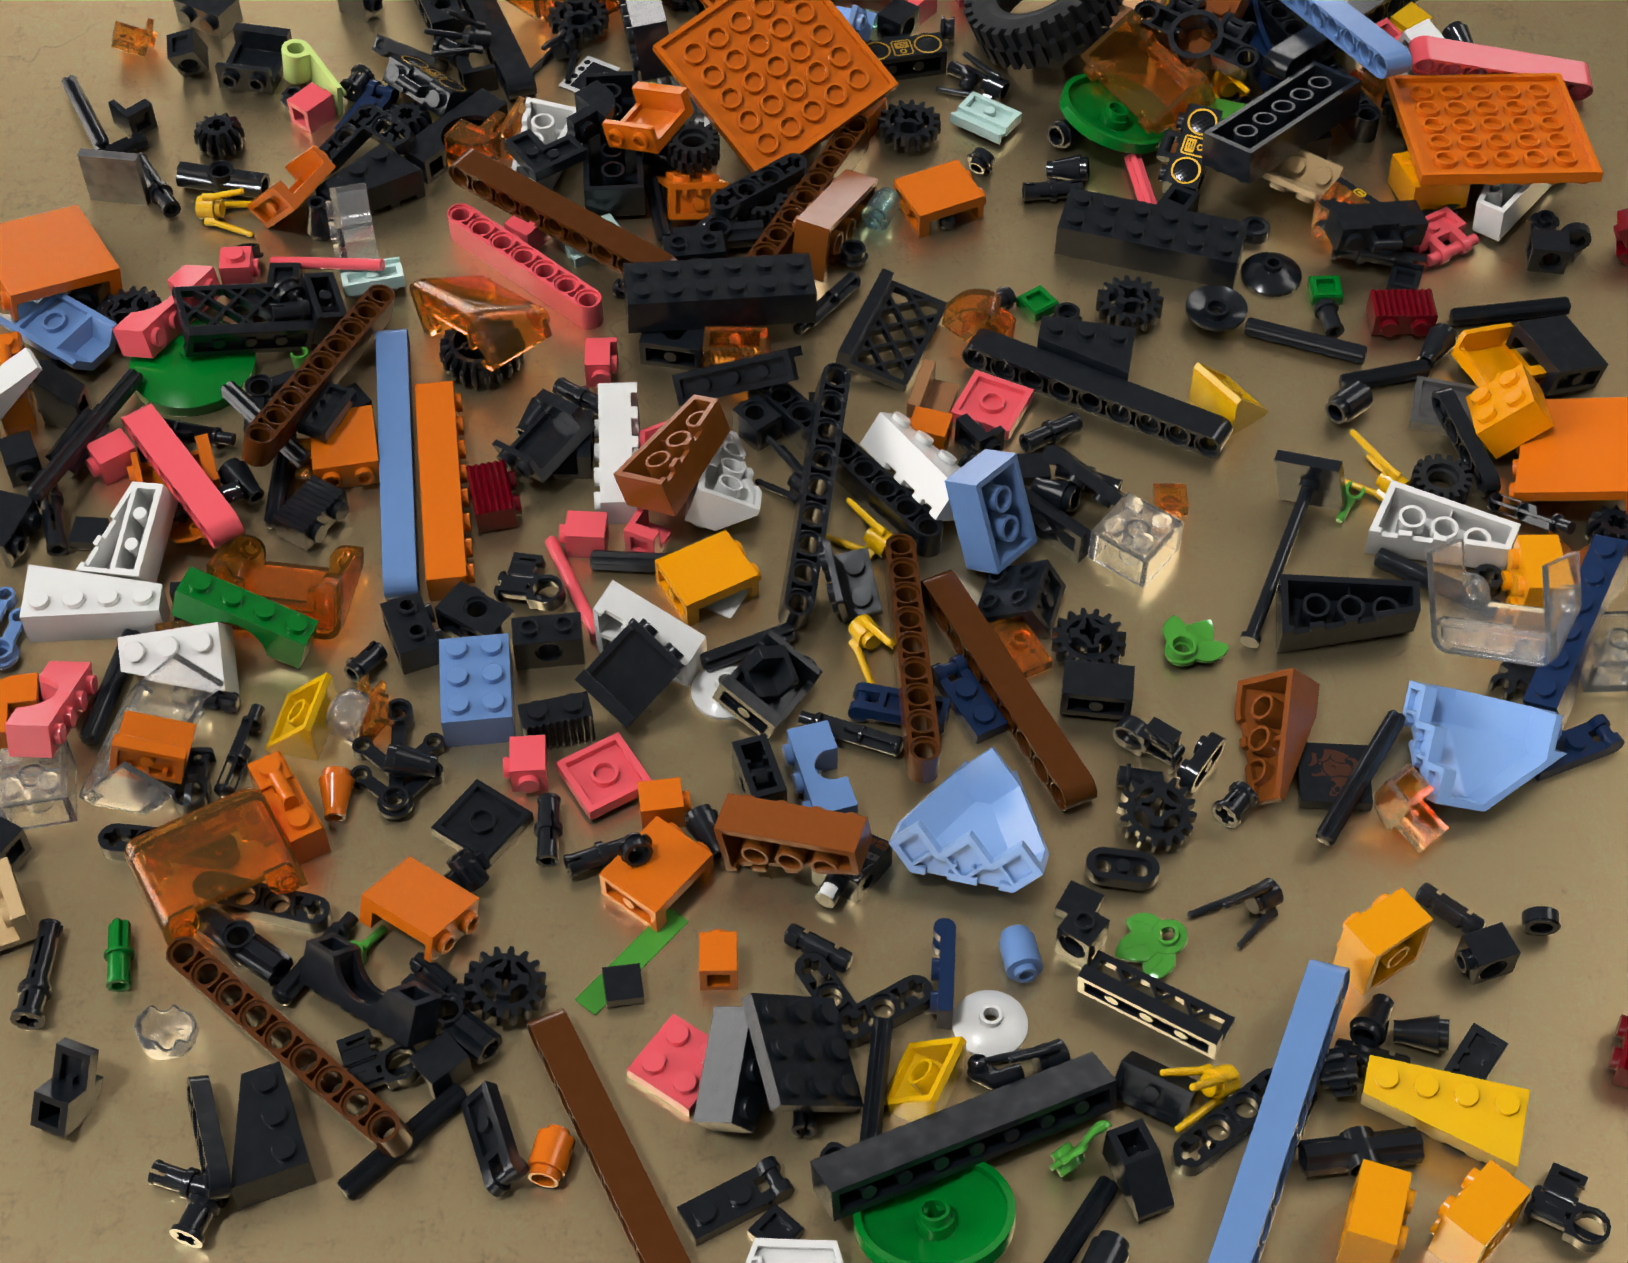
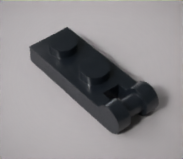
M1049 445L1043 450L1042 457L1046 463L1065 468L1070 472L1069 480L1082 489L1086 485L1096 492L1093 497L1105 507L1110 508L1111 505L1122 508L1129 499L1126 494L1066 449L1056 445Z
M484 1081L460 1105L486 1189L493 1196L501 1197L510 1189L512 1181H519L528 1174L529 1168L526 1161L519 1156L497 1084Z
M775 1156L764 1158L754 1168L677 1207V1213L696 1246L768 1210L774 1203L779 1204L793 1195L795 1189L788 1178L782 1177L780 1173L781 1166ZM767 1181L770 1188L761 1193L757 1185Z

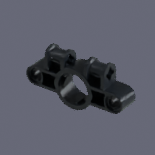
M1144 0L1135 6L1134 18L1139 34L1169 48L1174 62L1181 69L1187 72L1201 73L1213 68L1244 83L1253 82L1260 76L1259 53L1256 48L1249 45L1256 31L1255 22L1250 21L1247 23L1236 18L1232 12L1226 13L1220 21L1215 14L1206 11V0H1170L1166 7L1151 0ZM1147 17H1153L1150 20H1144ZM1204 29L1209 34L1213 33L1217 36L1216 40L1213 39L1210 48L1201 53L1192 54L1190 51H1182L1177 47L1179 40H1183L1186 33L1192 30ZM1246 62H1251V63H1252V64H1250V65H1248V66H1243V65H1242V64H1244V63H1246Z

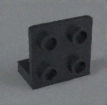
M830 540L822 541L825 551L819 552V558L827 583L832 582L826 584L834 614L840 613L844 623L852 622L856 617L863 614H868L870 617L883 614L868 548L865 547L834 555Z
M1048 559L1007 566L999 574H988L978 608L988 622L1023 616L1038 638L1050 637L1066 585Z

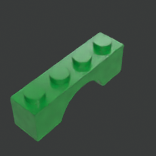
M191 566L175 591L171 615L194 625L213 622H226L237 625L249 631L262 643L267 656L297 669H300L313 645L319 623L316 619Z

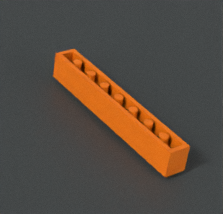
M453 381L415 384L425 576L430 602L442 600L460 581L467 585L475 583L474 564H468V558L474 557L472 538H466V533L472 532L470 512L464 513V508L470 507L468 488L462 487L463 483H468L466 464H461V459H467L465 440H459V436L465 435L463 416H457V412H463L461 393H455Z

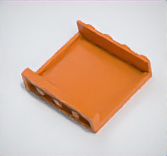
M78 205L0 223V305L3 311H9L14 321H19L17 304L102 282L109 294L114 296L119 294V289H123L120 267Z
M1628 397L1545 399L1554 426L1516 448V454L1519 455V459H1513L1512 473L1515 482L1509 484V497L1520 501L1625 500L1626 514H1628ZM1509 499L1510 502H1515L1516 507L1520 503Z

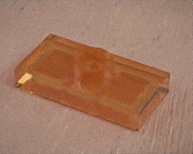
M1023 617L1003 619L990 623V626L1025 678L1052 668V658Z

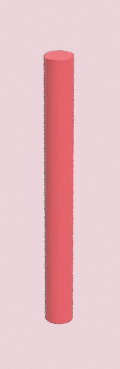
M271 256L269 264L301 263L302 269L383 271L385 268L384 259Z
M550 536L545 540V545L577 611L581 614V620L591 640L596 641L593 611L557 537Z

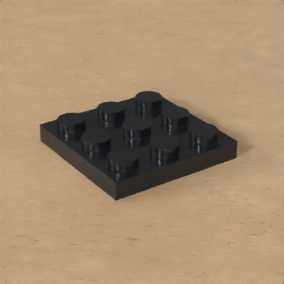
M750 993L741 999L770 1111L854 1113L863 1108L864 1104L859 1084L855 1076L834 998Z

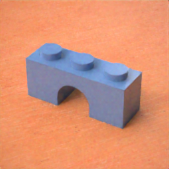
M828 720L787 729V744L782 745V752L786 765L793 766L794 773L791 776L796 794L802 793L804 798L801 806H819L826 810L858 814V803L848 776L828 779L820 775L825 771L837 769L838 747Z

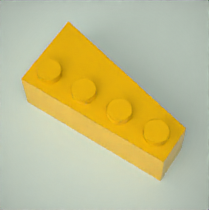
M1370 1055L1360 1104L1402 1125L1416 1127L1417 1130L1427 1134L1429 1138L1440 1143L1444 1142L1466 1153V1156L1479 1162L1488 1163L1491 1159L1514 1176L1519 1163L1530 1090Z

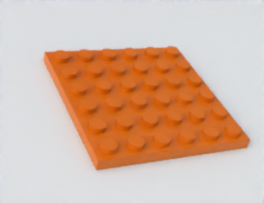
M718 0L654 44L652 49L682 87H687L691 99L751 173L787 154H806L893 92L899 85L831 0Z
M1561 73L1395 75L1387 78L1386 87L1420 185L1466 186L1469 184H1487L1493 186L1498 184L1527 185L1529 183L1554 185L1558 183L1587 184L1589 182H1601L1603 170Z

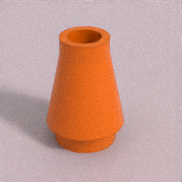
M330 766L323 769L322 776L318 779L324 807V819L329 822H342L346 819V811L355 779L351 776L350 769L342 766Z

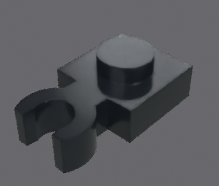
M1521 646L1500 664L1498 673L1493 675L1490 680L1488 690L1491 692L1496 687L1505 688L1506 691L1502 700L1507 701L1514 697L1517 687L1526 693L1540 658Z

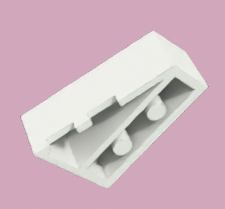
M132 481L110 515L112 521L103 535L96 537L93 542L95 545L94 549L85 563L80 562L76 571L156 583L178 500L164 484Z
M611 581L593 608L597 652L602 653L628 625L632 618L638 623L644 618L658 631L654 637L664 647L670 642L684 655L680 662L685 667L672 681L689 687L702 667L700 655L707 651L706 636L616 581Z

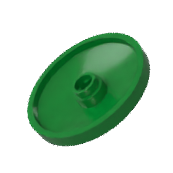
M1086 73L1074 76L1066 82L1059 98L1060 109L1064 117L1077 131L1090 140L1116 151L1132 154H1145L1159 150L1165 130H1172V121L1169 113L1153 95L1141 87L1115 76L1099 73Z
M195 319L190 324V326L206 325L198 319ZM223 320L220 321L222 324H231ZM182 332L153 359L131 357L129 369H135L143 375L142 384L135 391L140 401L145 405L151 403L159 413L178 417L206 415L231 405L221 395L220 389L222 385H226L228 381H233L246 392V380L256 375L258 369L256 353L186 357L183 348L184 336Z
M982 1162L854 1213V1231L859 1246L873 1263H994L1005 1252L1014 1236L1016 1228L1015 1199L1005 1178L992 1166Z

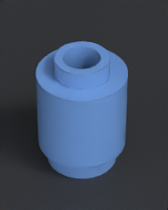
M1025 925L1009 926L1001 932V939L999 941V949L1007 977L1020 983L1031 982L1043 970V963L1035 935Z

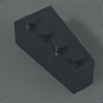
M1281 574L1275 595L1277 654L1414 631L1421 611L1419 581Z

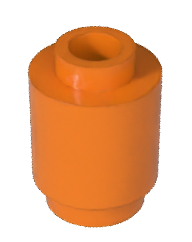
M553 1124L538 1130L527 1163L529 1168L528 1179L534 1184L546 1188H555L559 1185V1181L565 1178L576 1143L567 1128Z

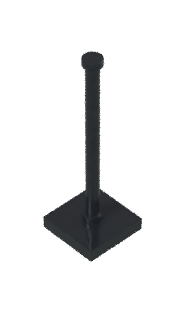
M1277 450L1274 465L1280 500L1295 502L1247 630L1243 631L1239 638V641L1244 646L1249 648L1259 647L1261 629L1308 505L1344 511L1347 503L1343 461Z

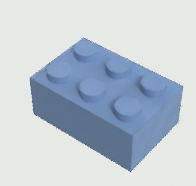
M984 449L944 480L967 569L999 574L1038 542L1017 453Z
M509 633L439 639L441 726L446 748L509 742V737L516 736L513 662Z

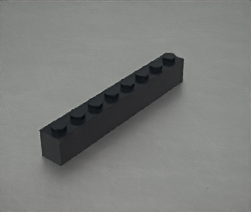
M1093 1052L1087 1053L810 1161L813 1191L832 1220L837 1221L1117 1109V1080Z

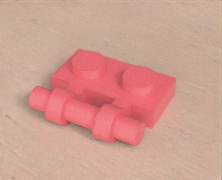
M1446 206L1425 216L1429 225L1422 244L1411 248L1418 254L1428 250L1431 254L1427 255L1425 263L1431 267L1435 264L1442 265L1450 261L1451 257L1456 254L1463 255L1471 251L1472 247L1479 243V238L1475 233L1466 236L1464 232L1467 223ZM1449 240L1452 244L1445 246L1443 242Z

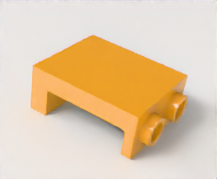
M1510 322L1463 330L1457 338L1451 355L1478 387L1487 385L1499 378L1504 372L1514 369L1520 364L1524 365L1539 386L1547 374L1541 365L1530 366L1516 349H1509L1506 346V342L1514 327Z
M727 530L655 560L656 582L688 626L700 622L699 609L739 591L747 589L752 597L759 595L760 571L754 562L750 563L741 543L738 540H733Z

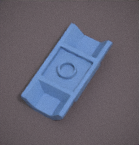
M65 293L22 303L17 308L19 321H14L9 314L0 313L1 326L11 332L18 331L21 333L25 343L56 361L59 359L74 369L93 371L116 348L117 340L112 329L118 324Z

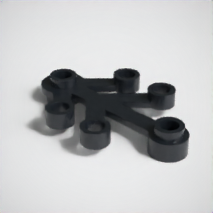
M396 698L386 704L384 713L387 724L392 727L391 745L397 746L398 743L406 745L407 728L414 720L413 707L408 700ZM430 733L425 736L423 743L416 749L433 756H440L446 749L444 737L439 733ZM366 736L356 738L352 743L355 758L361 761L369 760L384 772L386 755L374 746L371 738ZM432 743H439L436 747L429 746ZM363 746L369 747L368 749L363 751L358 750ZM440 763L437 765L436 772L438 774L435 775V778L428 776L415 777L405 786L404 777L392 778L390 773H385L389 776V786L384 785L372 776L371 769L365 765L356 766L351 770V776L355 779L353 786L359 790L367 789L377 797L378 810L382 816L388 819H401L407 816L413 809V798L428 785L437 786L445 778L443 766ZM361 775L367 776L365 779L362 780L357 779V777Z

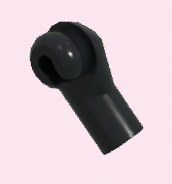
M974 1054L967 1061V1074L970 1079L990 1090H995L1025 1078L1020 1063L997 1069L989 1065L988 1059L983 1054Z

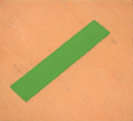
M669 907L666 910L667 923L658 932L648 926L608 967L640 963L641 970L688 923V920ZM602 973L575 998V1001L594 1015L606 1005Z

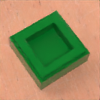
M1339 275L1308 277L1307 286L1311 305H1316L1318 301L1325 298L1332 299L1338 305H1342L1344 296Z
M1041 285L1016 297V306L1034 323L1041 320L1042 315L1049 316L1053 314L1057 305H1059V302Z

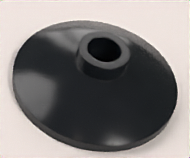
M1261 252L1250 256L1242 264L1240 272L1241 279L1246 287L1257 294L1268 297H1280L1294 292L1299 287L1302 279V272L1298 264L1288 256L1275 252Z
M1207 285L1197 288L1190 293L1186 300L1185 310L1189 319L1201 328L1211 331H1228L1244 322L1248 306L1243 296L1237 291L1221 285Z

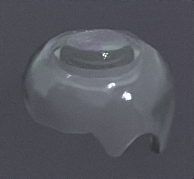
M349 688L339 692L329 702L326 710V726L334 737L348 744L354 742L370 704L367 693L355 688Z
M175 1004L165 1011L158 1010L154 1005L147 1007L137 1016L134 1026L142 1050L155 1060H171L184 1056L197 1042L199 1032L198 1024L192 1013L179 1009Z

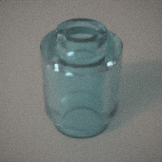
M889 187L877 190L861 213L864 223L870 229L877 231L885 230L900 209L899 194Z

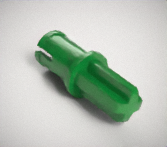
M115 918L108 926V949L104 951V959L107 961L106 988L112 992H125L131 988V961L135 957L134 950L131 949V923L129 920Z

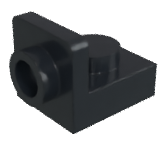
M967 413L956 418L954 441L965 452L970 449H975L978 453H981L984 449L1003 450L1005 429L1002 426L985 432L983 426L978 422L976 423Z

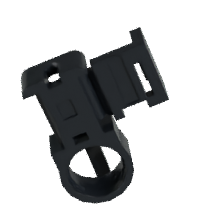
M514 552L508 572H500L498 576L500 586L496 585L493 592L498 602H502L503 598L526 600L530 609H539L544 612L554 611L561 607L566 600V593L561 580L557 576L535 573L537 568L545 569L546 567L543 555ZM553 586L559 589L554 597L539 594L546 587Z
M1133 715L1123 716L1112 731L1115 741L1125 750L1139 757L1144 753H1149L1168 764V774H1173L1183 760L1182 755L1185 752V747L1182 744L1179 746L1182 732L1155 716L1149 724Z
M191 747L182 784L172 783L175 784L172 789V799L176 810L183 816H197L209 808L212 787L208 771L210 762H217L211 747ZM148 778L150 784H160V780ZM192 791L203 793L197 801L191 802ZM184 795L183 802L179 801L180 798Z
M370 1029L336 1041L344 1065L342 1067H349L347 1071L369 1090L383 1084H387L390 1090L400 1086H407L415 1082L420 1076L411 1063L388 1070L389 1064L395 1056L403 1053L411 1055L416 1053L417 1051L413 1046L405 1047L394 1044L380 1052L372 1051L369 1042L374 1041Z
M1553 1162L1543 1186L1537 1185L1534 1187L1530 1201L1527 1202L1524 1210L1523 1221L1527 1224L1529 1218L1533 1217L1564 1231L1562 1240L1585 1252H1597L1604 1248L1611 1231L1610 1220L1604 1212L1598 1208L1578 1202L1579 1198L1575 1197L1578 1188L1585 1190L1588 1177ZM1581 1218L1594 1219L1601 1224L1605 1234L1601 1236L1581 1228L1575 1222Z

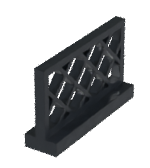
M883 268L840 346L835 363L843 364L849 370L905 392L947 310L948 303L893 281L894 273ZM893 293L906 297L908 302L896 304L892 298ZM928 306L938 311L936 314L924 316L920 307ZM913 309L917 318L905 320L901 312ZM893 314L897 322L885 325L881 316ZM921 325L926 334L914 337L910 328ZM902 330L906 339L894 341L890 332ZM882 334L887 343L874 346L870 337ZM911 346L915 355L903 358L899 348ZM891 350L895 360L883 362L879 353ZM872 355L876 364L868 366L859 362L858 359ZM900 367L905 375L903 380L890 375L888 369Z
M277 282L172 288V296L184 336L183 348L186 357L302 351L301 347L311 350L315 327L313 321L308 320V318L299 321L272 322L269 311L265 310L264 307L268 303H280L273 293V287ZM249 294H255L262 298V300L255 304L244 297ZM216 296H225L231 299V301L225 306L214 300ZM193 297L199 300L200 303L194 308L185 303L182 298ZM239 304L250 310V312L244 317L232 309ZM206 306H209L219 313L212 318L201 311ZM258 315L269 322L254 323L251 320ZM227 316L238 324H222L220 321ZM196 318L206 325L190 326L189 322Z

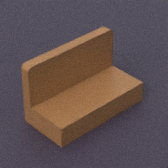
M923 360L907 402L906 417H912L916 406L950 413L959 385L936 380L935 361Z

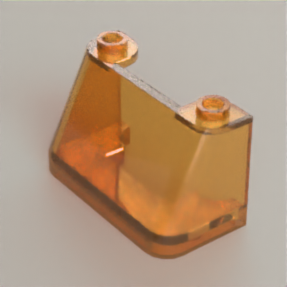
M1131 9L1080 56L1085 65L1082 70L1092 82L1098 80L1139 119L1138 123L1148 134L1151 132L1159 134L1177 125L1180 112L1186 113L1189 103L1210 107L1216 101V97L1208 77L1199 69L1195 71L1192 67L1188 69L1156 40L1151 30L1148 31L1146 28H1142L1140 23L1142 17Z
M481 275L420 278L410 284V293L423 331L430 336H434L442 331L441 325L447 324L466 335L470 349L475 350L479 348L485 358V360L481 361L482 365L491 372L552 336L549 326L550 317L542 306L538 307L529 300L493 282L490 278Z
M242 534L221 546L206 564V573L318 620L319 623L314 639L328 640L335 638L344 627L363 569L364 547L339 546L330 555L329 568L266 561V549L263 542L256 536ZM220 622L232 626L233 630L247 631L237 625Z
M252 787L241 789L132 839L124 851L126 861L141 897L167 946L178 937H193L198 932L200 922L196 912L266 880L271 891L276 894H287L308 885L304 871L261 790Z

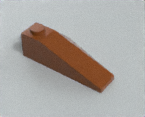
M1295 668L1238 681L1234 713L1236 722L1241 725L1243 737L1239 739L1240 746L1246 752L1248 764L1245 767L1247 784L1252 787L1259 799L1256 806L1285 800L1317 715L1320 684Z

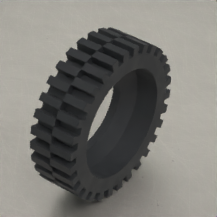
M965 0L964 6L966 9H964V13L982 52L988 60L990 59L995 65L1000 63L1001 67L1006 69L1011 65L1013 70H1020L1023 64H1025L1026 69H1034L1038 62H1040L1041 67L1048 66L1050 59L1055 58L1056 62L1064 60L1063 54L1070 52L1073 56L1079 52L1077 47L1081 44L1085 47L1092 44L1091 37L1096 36L1099 38L1104 33L1102 26L1110 27L1113 23L1111 16L1118 15L1120 11L1118 6L1122 5L1123 0H1056L1044 8L1022 14L1010 13L1022 0Z

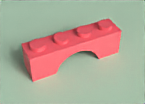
M183 265L167 280L171 293L173 287L220 285L213 266ZM172 295L157 306L130 313L112 329L123 356L152 359L182 332ZM193 297L182 298L185 303L194 308L200 303L199 300ZM206 306L201 312H204L209 306ZM193 318V319L189 322V325H190L196 318Z
M49 661L39 675L42 702L16 708L5 723L9 757L53 758L59 747L65 743L66 736L70 730L75 728L82 712L86 711L91 698L96 696L98 679L92 673L91 662Z

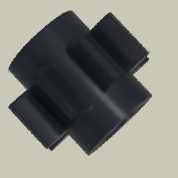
M469 847L463 848L446 862L450 871L444 874V876L469 892L479 889L490 879L485 870L490 868L492 864L484 852H480L479 849L473 853Z
M1347 1046L1331 1048L1329 1053H1325L1326 1059L1319 1077L1320 1084L1323 1089H1334L1335 1098L1353 1096L1354 1091H1357V1085L1364 1084L1365 1081L1361 1057L1359 1055H1349Z

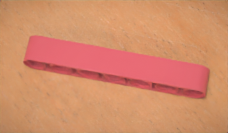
M1418 36L1412 39L1408 45L1412 57V71L1417 75L1561 73L1572 100H1583L1593 93L1589 65L1585 62L1433 36Z
M458 203L448 209L447 218L450 236L455 243L577 326L592 330L602 325L604 320L602 297L598 290L472 206Z
M151 403L121 418L132 441L214 549L245 533L236 512Z

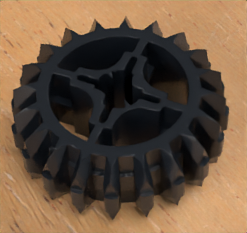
M475 314L474 319L471 320L463 317L461 324L452 323L451 330H445L444 338L440 339L439 356L446 375L452 377L453 382L460 381L464 387L470 383L474 385L475 389L483 384L489 388L490 384L494 382L501 385L503 378L512 379L513 372H519L520 364L523 363L524 342L517 327L512 326L510 321L503 322L500 316L491 319L489 314H487L484 318H478Z

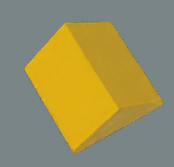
M1199 362L1194 366L1189 399L1199 408L1221 415L1229 420L1233 426L1231 436L1262 418L1269 411L1225 373Z
M326 672L287 694L265 747L266 751L269 753L279 751L285 756L319 760L340 706L331 674Z
M960 1036L909 1043L887 1086L884 1111L913 1122L943 1110L964 1069L966 1040Z

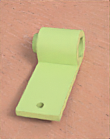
M291 39L284 42L281 52L285 80L295 85L313 81L314 84L328 90L332 94L335 111L338 115L343 114V96L347 95L346 91L311 46L301 39Z

